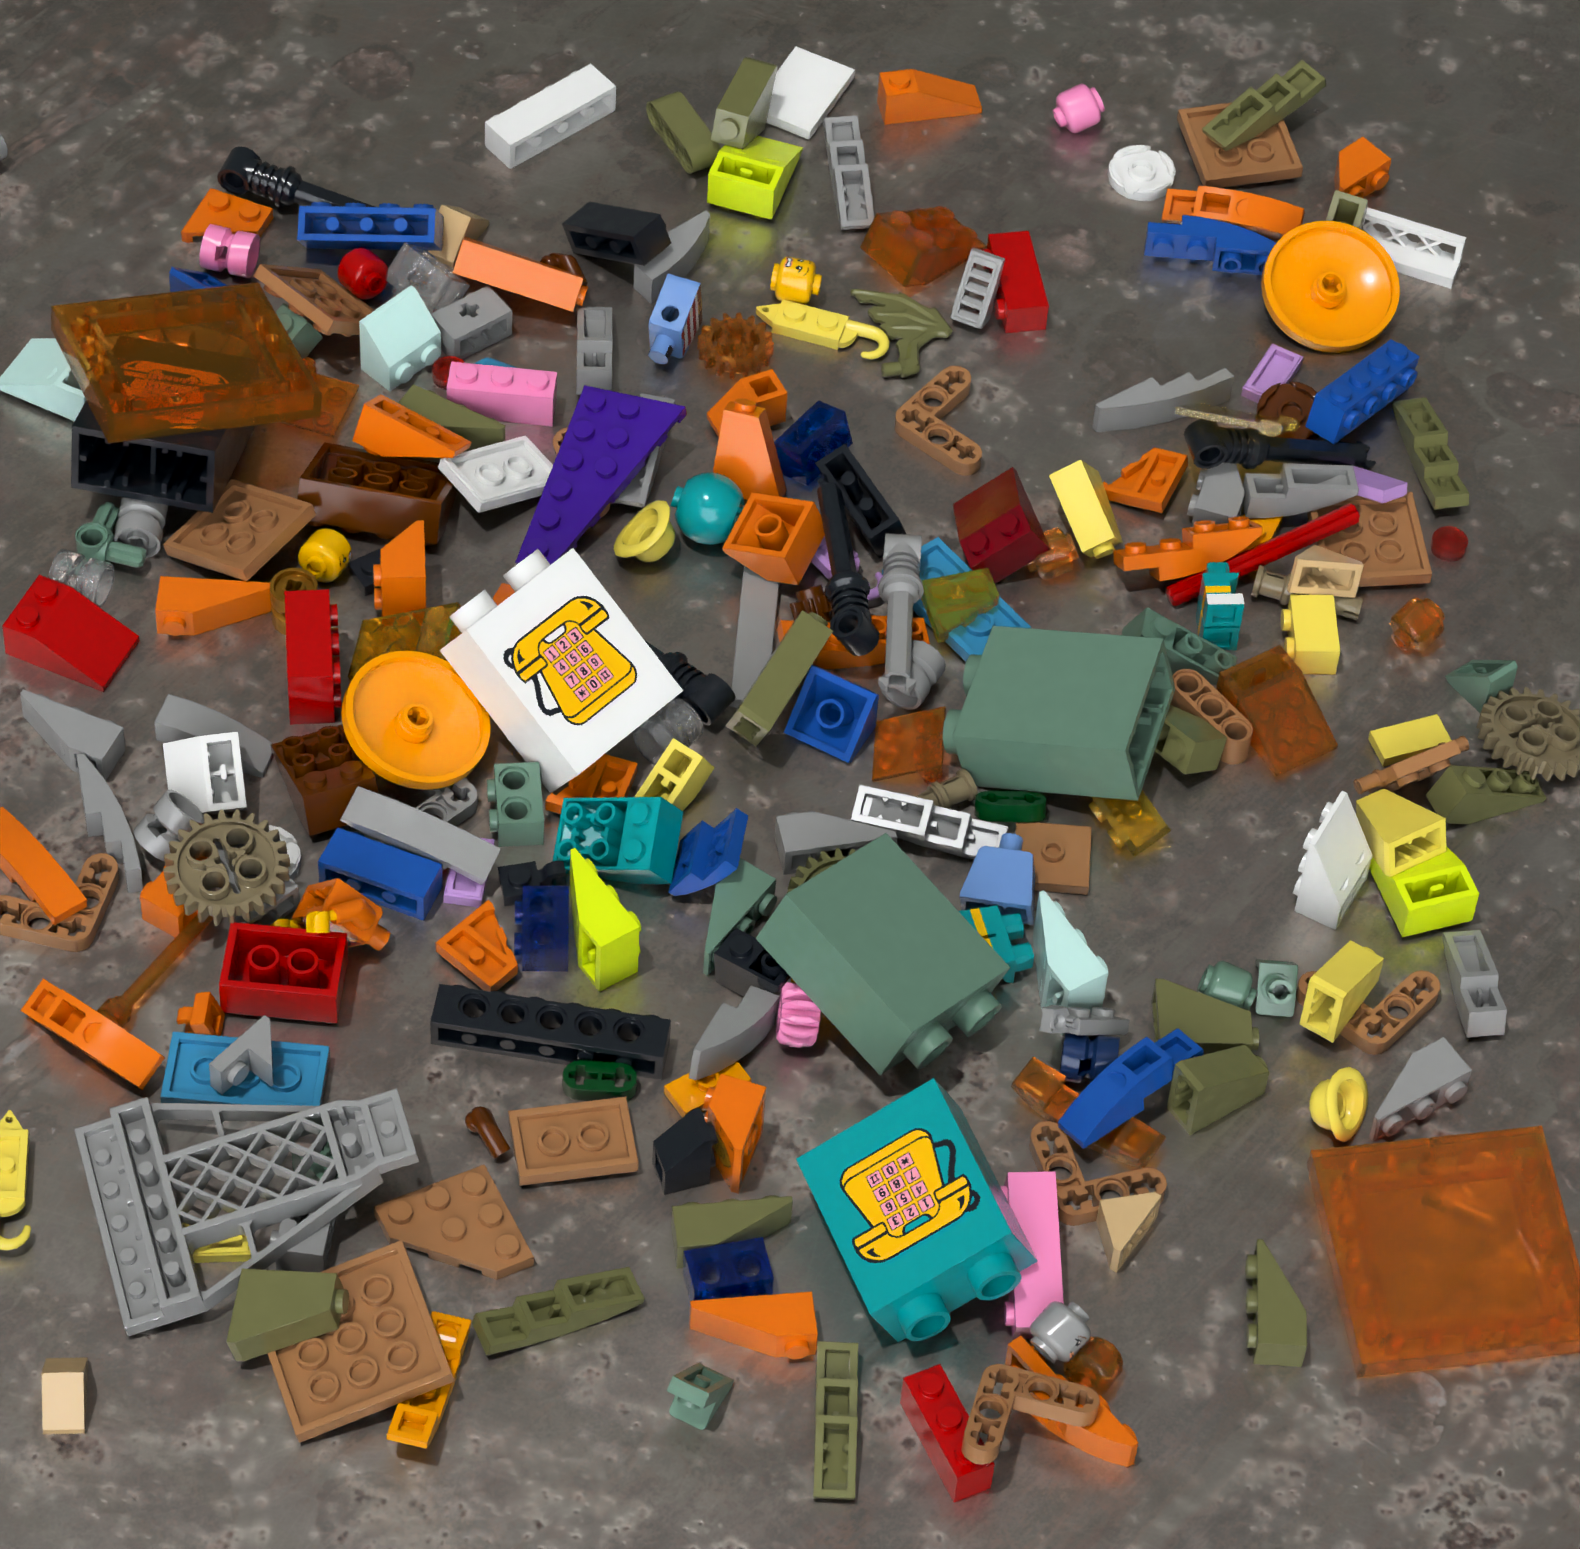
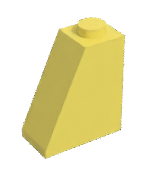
M1079 460L1050 474L1051 482L1082 553L1089 557L1095 556L1096 559L1113 553V550H1115L1114 546L1123 541L1099 472L1084 461Z
M1384 788L1356 800V816L1372 852V857L1385 875L1392 877L1446 852L1445 817Z
M1350 940L1310 978L1300 1025L1333 1043L1379 981L1384 958L1377 955L1372 949L1362 947Z

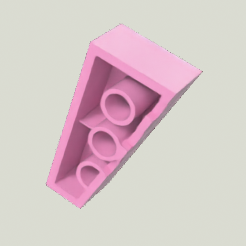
M1056 1171L1007 1172L1004 1186H1000L1038 1262L1020 1271V1283L1008 1293L1009 1302H1004L1005 1326H1011L1012 1339H1016L1020 1335L1024 1339H1032L1030 1326L1051 1302L1057 1301L1064 1304Z

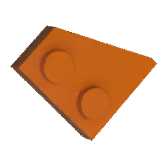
M210 188L182 229V241L189 243L193 242V236H204L210 224L231 228L233 234L239 230L258 234L261 238L273 219V208Z
M1154 447L1142 455L1139 461L1130 463L1123 468L1120 478L1111 484L1103 482L1109 501L1163 513L1188 467V455Z
M604 754L578 776L568 781V786L557 795L553 793L548 795L545 800V810L561 814L563 798L627 797L638 771V763Z
M489 900L436 942V952L484 991H497L518 974V963L513 951L508 948L507 937L503 927H500L498 924L495 908Z

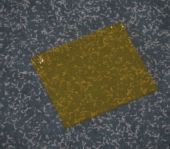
M1202 403L1178 406L1175 410V414L1256 429L1259 430V434L1273 437L1285 432L1297 431L1300 426L1299 420L1294 417L1280 415L1279 418Z

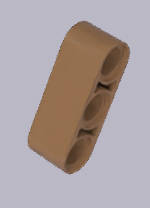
M1192 669L1176 671L1173 674L1175 692L1170 705L1204 719L1227 737L1220 758L1221 761L1231 765L1244 762L1249 754L1253 734L1252 724L1200 673Z

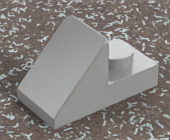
M267 1016L261 1017L209 1063L211 1087L223 1095L233 1085L237 1086L242 1083L249 1071L253 1072L268 1085L273 1086L271 1024Z

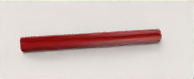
M1347 504L1237 554L1224 562L1229 564L1230 573L1239 572V577L1258 569L1259 565L1265 566L1357 524L1360 517L1359 512L1354 504ZM1206 570L1167 586L1166 596L1172 606H1178L1199 596L1202 574Z

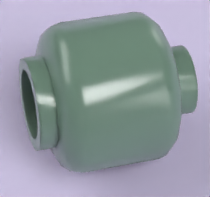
M1219 961L1214 966L1208 965L1197 987V992L1245 1010L1250 1009L1257 990L1251 987L1253 977L1250 972L1226 961Z

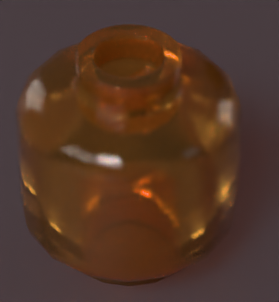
M1059 528L1043 532L1051 550L1037 555L1035 560L1028 563L1029 572L1037 571L1041 579L1049 580L1072 571L1074 561L1078 560L1079 557L1070 533L1064 534Z
M1412 598L1391 617L1390 625L1393 630L1391 638L1403 650L1410 648L1416 652L1424 651L1442 635L1444 631V613L1436 603L1428 598L1423 600Z
M1097 1336L1090 1337L1089 1341L1070 1361L1063 1364V1373L1067 1381L1081 1385L1086 1384L1087 1387L1092 1388L1100 1396L1108 1392L1123 1371V1359L1118 1349L1108 1340Z

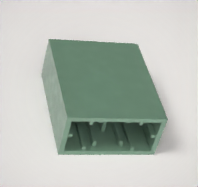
M993 626L983 654H971L966 661L963 674L966 700L962 710L950 709L948 711L943 726V746L946 753L958 754L961 768L966 769L970 773L978 787L1138 801L1175 692L1164 639Z
M887 833L788 892L756 937L757 941L879 1075L884 1074L906 1058L918 1070L926 1067L950 1045L953 1037L947 1031L956 1025L967 1037L982 1029L1002 1007L991 993L1010 969L1008 964Z

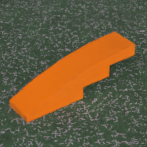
M3 806L0 807V869L11 883L16 882L30 901L38 903L54 925L86 908V897L64 869L21 822Z

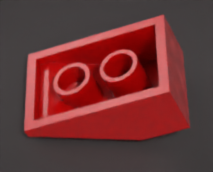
M40 574L2 625L5 653L7 655L101 692L106 690L140 641L139 635L77 590Z

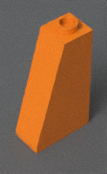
M464 237L453 269L454 274L572 312L575 304L582 306L588 286L582 285L583 276L468 237Z

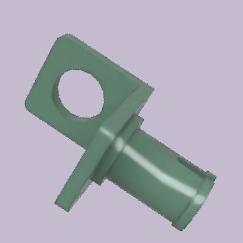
M1256 959L1255 965L1259 969L1255 1012L1259 1015L1292 1017L1295 1010L1298 965L1294 962Z

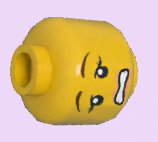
M784 257L780 264H774L770 290L775 291V296L780 301L788 300L806 305L811 300L812 294L819 295L822 275L816 274V265L811 260Z
M319 529L301 546L298 561L301 568L313 574L318 582H332L348 566L352 558V548L343 534L332 529Z

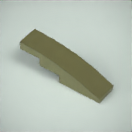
M1301 60L1282 77L1276 73L1259 89L1255 90L1252 87L1247 89L1203 127L1202 131L1223 150L1228 151L1254 138L1297 110L1326 86V79L1305 61Z
M1427 398L1393 401L1392 409L1405 448L1421 486L1434 510L1469 505V492L1458 476L1459 462L1448 446V431Z
M630 1267L557 1280L553 1290L517 1296L511 1307L475 1313L472 1325L487 1356L533 1345L591 1326L643 1304L645 1298Z
M817 1341L813 1498L855 1500L858 1343Z

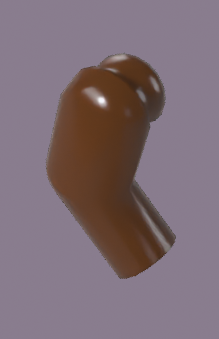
M551 253L542 257L540 261L542 263L583 276L582 285L587 286L588 282L577 260L572 255Z
M474 1107L472 1112L466 1115L465 1124L467 1128L474 1133L478 1132L493 1159L510 1149L493 1114L488 1108Z

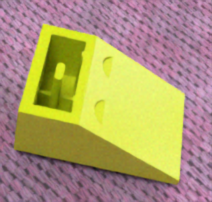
M757 136L744 149L724 145L719 150L708 173L707 203L772 220L802 154L803 147L762 136Z
M1447 846L1446 852L1392 877L1385 875L1372 857L1369 870L1402 937L1473 920L1479 892L1466 865Z
M576 848L571 849L569 897L577 962L579 968L595 988L601 992L638 972V958L641 952L639 946L641 924L637 916L632 911L627 912L620 903L615 889L609 884L605 885L600 879L593 862L588 858L584 859Z

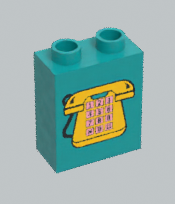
M935 1078L796 1158L870 1315L898 1342L905 1338L910 1341H922L939 1334L950 1323V1312L976 1297L980 1300H993L1008 1294L1020 1283V1271L1038 1262L962 1109Z

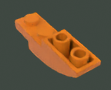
M1198 185L1197 191L1167 189L1161 220L1163 223L1181 225L1182 215L1204 217L1234 224L1254 231L1271 240L1279 241L1290 230L1303 224L1305 210L1287 202L1253 193Z
M1245 516L1228 518V523L1215 524V521L1212 520L1196 521L1193 523V527L1182 528V542L1178 538L1162 539L1159 541V545L1146 546V543L1131 542L1125 544V549L1113 550L1114 565L1123 571L1149 568V574L1158 581L1189 576L1206 570V565L1209 562H1224L1238 554L1262 535V527Z
M871 615L872 623L879 631V641L877 646L868 654L863 656L852 655L831 634L813 664L823 669H844L884 664L887 616ZM913 617L912 640L924 641L930 644L924 618ZM780 621L777 628L779 642H781L794 621Z
M42 979L20 1010L141 1090L144 1089L165 1059L163 1055L76 997L63 989H59L45 979Z
M1021 1335L1008 1343L1005 1365L1066 1380L1062 1375H1056L1046 1364L1044 1356L1033 1345L1030 1346ZM1035 1390L1030 1392V1395L1038 1400L1050 1398L1044 1391ZM1098 1395L1100 1404L1097 1418L1088 1426H1073L1032 1415L1049 1431L1092 1456L1127 1468L1135 1462L1138 1447L1135 1433L1127 1424H1121L1111 1413L1106 1400ZM1058 1397L1057 1402L1062 1404L1063 1399ZM1082 1404L1076 1405V1407L1083 1408L1084 1406Z

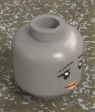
M1057 1301L1051 1302L1032 1322L1030 1331L1033 1338L1030 1340V1343L1050 1362L1055 1363L1057 1359L1068 1362L1091 1337L1090 1329L1086 1324L1089 1316L1072 1301L1068 1306Z

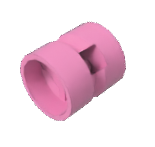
M210 224L204 233L199 256L201 268L222 272L227 268L231 275L250 278L258 262L260 237L258 234L239 230L233 234L231 228Z

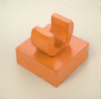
M201 992L195 994L193 1007H182L178 1010L176 1022L177 1024H186L184 1033L221 1036L225 1013L211 992Z

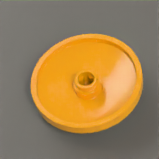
M1315 221L1290 230L1272 248L1262 272V296L1273 321L1294 341L1322 352H1348L1371 343L1386 329L1396 312L1399 302V278L1395 265L1387 251L1365 231L1342 222Z
M394 651L373 658L355 674L343 698L342 724L347 740L356 755L377 775L403 787L430 790L444 788L459 782L477 766L489 743L491 725L488 712L449 662L428 653Z

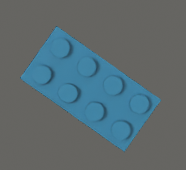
M939 537L921 546L919 575L923 582L924 592L921 599L913 605V611L921 618H924L925 622L965 662L971 654H983L993 626L1031 628Z
M184 1032L172 1033L160 1096L161 1103L322 1105L330 1057L329 1046L272 1041L273 1086L268 1085L253 1072L249 1071L242 1083L237 1086L233 1085L222 1095L211 1087L209 1063L238 1037Z

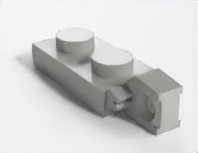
M1058 1005L1042 1007L1043 1013L1039 1031L1071 1033L1075 1035H1126L1128 1033L1130 1019L1114 1016L1115 1010L1111 1008L1092 1007V1010Z

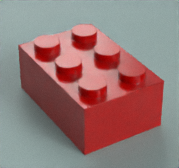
M329 589L284 591L290 725L335 723L334 708H342L341 685H337L341 684L340 656L332 657V655H340L338 628H331L332 626H338L337 604H330Z
M238 922L230 923L219 981L221 1009L224 1013L254 1016L265 1015L275 1018L338 1023L348 964L347 933L331 931L330 933H307L306 929Z

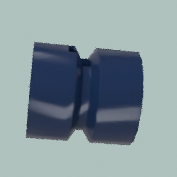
M1065 1033L1059 1081L1080 1084L1086 1078L1092 1082L1106 1067L1118 1058L1120 1037L1098 1035L1094 1040H1090L1088 1035Z

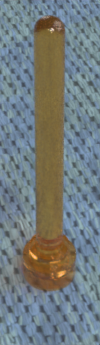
M197 914L121 996L108 998L98 1008L97 1012L121 1028H124L131 1020L133 1005L211 923L213 916L209 915L201 923Z

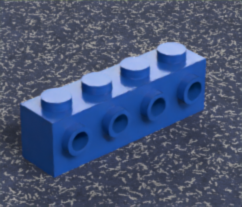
M325 202L311 203V206H299L297 240L305 248L313 249L365 248L370 250L442 251L444 216L433 205L414 204L413 208H402L400 205L392 203L379 204V207H366L362 203H346L345 207L332 206V204Z
M1392 339L1316 393L1305 427L1335 444L1412 386L1418 375L1415 369L1420 356L1410 351L1405 345L1397 343Z

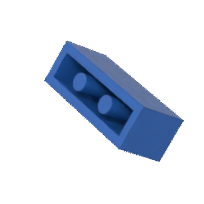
M338 827L318 860L319 883L339 878L375 904L422 921L425 920L443 887L442 864L403 851L393 845L369 839L359 832H350Z

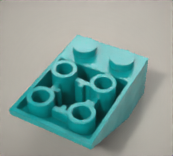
M662 797L563 798L553 861H564L566 874H570V850L576 848L584 859L588 858L593 862L600 879L634 884H672L683 811Z

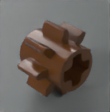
M822 584L795 592L798 601L790 603L794 621L802 610L807 614L809 612L816 613L826 621L832 620L830 615L832 604L827 601Z

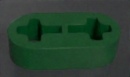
M984 791L978 793L975 797L974 815L980 820L990 822H1038L1045 819L1047 798L1040 793L1028 791Z
M574 1061L564 1068L562 1087L566 1096L573 1100L594 1101L626 1097L627 1101H629L636 1094L637 1074L631 1066L624 1063ZM577 1077H584L583 1085L576 1084ZM616 1079H624L623 1087L615 1086Z

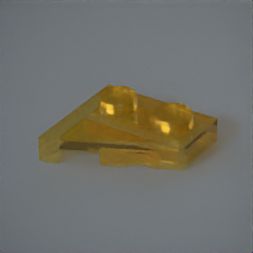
M989 568L921 580L924 587L921 600L938 643L946 641L949 632L958 626L966 627L975 621L979 614L986 613L998 605L999 594Z

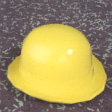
M657 500L648 504L629 521L616 538L613 549L616 556L622 558L634 556L642 562H654L668 553L675 541V530L669 521L670 507L667 501Z
M1352 1067L1342 1068L1332 1075L1331 1079L1321 1081L1311 1093L1309 1110L1312 1119L1319 1127L1332 1130L1336 1139L1341 1142L1350 1140L1363 1122L1368 1103V1090L1365 1079L1358 1070Z

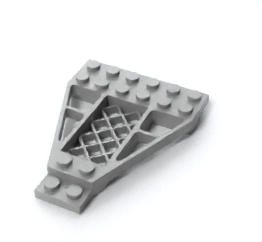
M397 1088L361 1100H336L320 1106L150 1103L148 1097L110 1108L111 1118L74 1129L121 1317L128 1336L208 1311L238 1289L241 1269H266L285 1255L287 1250L311 1236L382 1184V1173L419 1162ZM160 1120H214L219 1138L165 1154L158 1122ZM224 1121H269L226 1135L223 1126ZM312 1133L318 1135L309 1149L296 1144L299 1137ZM327 1141L333 1159L320 1154ZM274 1145L279 1147L271 1161L257 1156L261 1149ZM289 1152L303 1157L295 1171L281 1166ZM233 1158L240 1159L232 1173L218 1168L223 1161ZM313 1162L327 1168L319 1182L305 1176ZM251 1164L264 1170L256 1184L242 1178ZM195 1170L201 1171L193 1186L179 1180L183 1174ZM336 1174H338L339 1178L333 1180ZM274 1175L289 1180L280 1194L266 1189ZM211 1177L225 1182L217 1196L203 1191ZM298 1185H301V1186H303V1187L306 1188V1189H303V1190L294 1192V1191L296 1190V1188L298 1187ZM235 1187L249 1192L241 1207L227 1201ZM175 1190L187 1194L180 1205ZM260 1197L268 1200L266 1202L256 1204ZM197 1199L210 1204L202 1219L188 1214ZM220 1210L228 1212V1214L216 1217ZM313 1212L258 1252L254 1239V1234L258 1229L279 1223L283 1219H292ZM235 1236H246L252 1258L208 1290L202 1291L193 1260V1252L198 1248Z

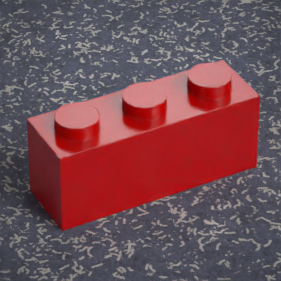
M1029 231L988 234L987 248L982 249V251L1005 258L994 302L996 319L1002 320L1005 333L1046 330L1049 304ZM983 266V269H989V273L992 274L993 269Z
M941 1364L904 1377L900 1404L952 1501L957 1502L990 1489L995 1463L993 1461L984 1465L975 1464L964 1457L962 1442L969 1415ZM980 1437L978 1445L984 1446L985 1444Z

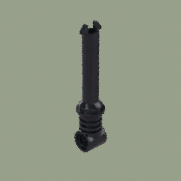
M240 146L232 149L217 175L219 184L229 193L243 195L253 191L255 195L261 194L263 198L269 197L270 200L274 201L276 207L282 208L284 205L290 206L294 203L301 206H311V203L325 202L332 204V206L345 207L346 203H362L366 207H375L305 182L292 166L287 168L280 167L278 169L276 165L270 166L268 162L262 163L258 154L247 147Z
M1209 418L1194 421L1188 425L1184 432L1194 464L1202 469H1210L1221 463L1241 464L1243 468L1252 470L1264 461L1317 465H1352L1366 470H1371L1376 464L1375 461L1367 460V453L1370 447L1361 441H1357L1355 444L1341 442L1332 444L1329 441L1269 437L1255 425L1246 426L1245 429L1219 427L1215 420Z
M824 474L817 480L820 485L817 495L832 577L825 586L824 591L825 597L832 604L833 610L830 629L833 630L832 634L849 653L854 656H863L871 652L879 641V631L872 623L867 599L870 593V584L865 577L856 571L842 490L836 483H828L827 475Z
M645 640L683 691L675 699L684 703L687 710L701 723L708 726L711 725L736 699L733 690L723 679L715 674L709 673L705 675L702 671L697 670L696 667L688 663V658L682 652H669L665 654Z

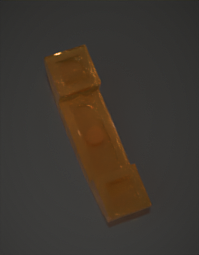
M1035 1057L1030 1059L1011 1086L1040 1116L1047 1121L1056 1122L1057 1124L1069 1106L1080 1095L1064 1085L1065 1075ZM1132 1117L1128 1123L1124 1122L1087 1147L1114 1160L1145 1168L1165 1142L1166 1136Z

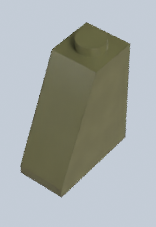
M749 57L743 59L716 109L710 141L744 149L765 130L778 65Z
M1155 979L1151 1000L1154 1043L1178 1028L1203 1048L1204 1055L1245 1044L1251 1051H1258L1259 1028L1252 1027L1250 1011L1171 981Z
M1246 1044L1181 1060L1174 1067L1167 1109L1186 1132L1192 1135L1265 1094L1269 1076L1268 1067L1265 1061L1260 1056L1254 1055Z
M241 1269L226 1343L236 1361H246L338 1330L341 1314H346L348 1311V1290L343 1288L337 1273Z

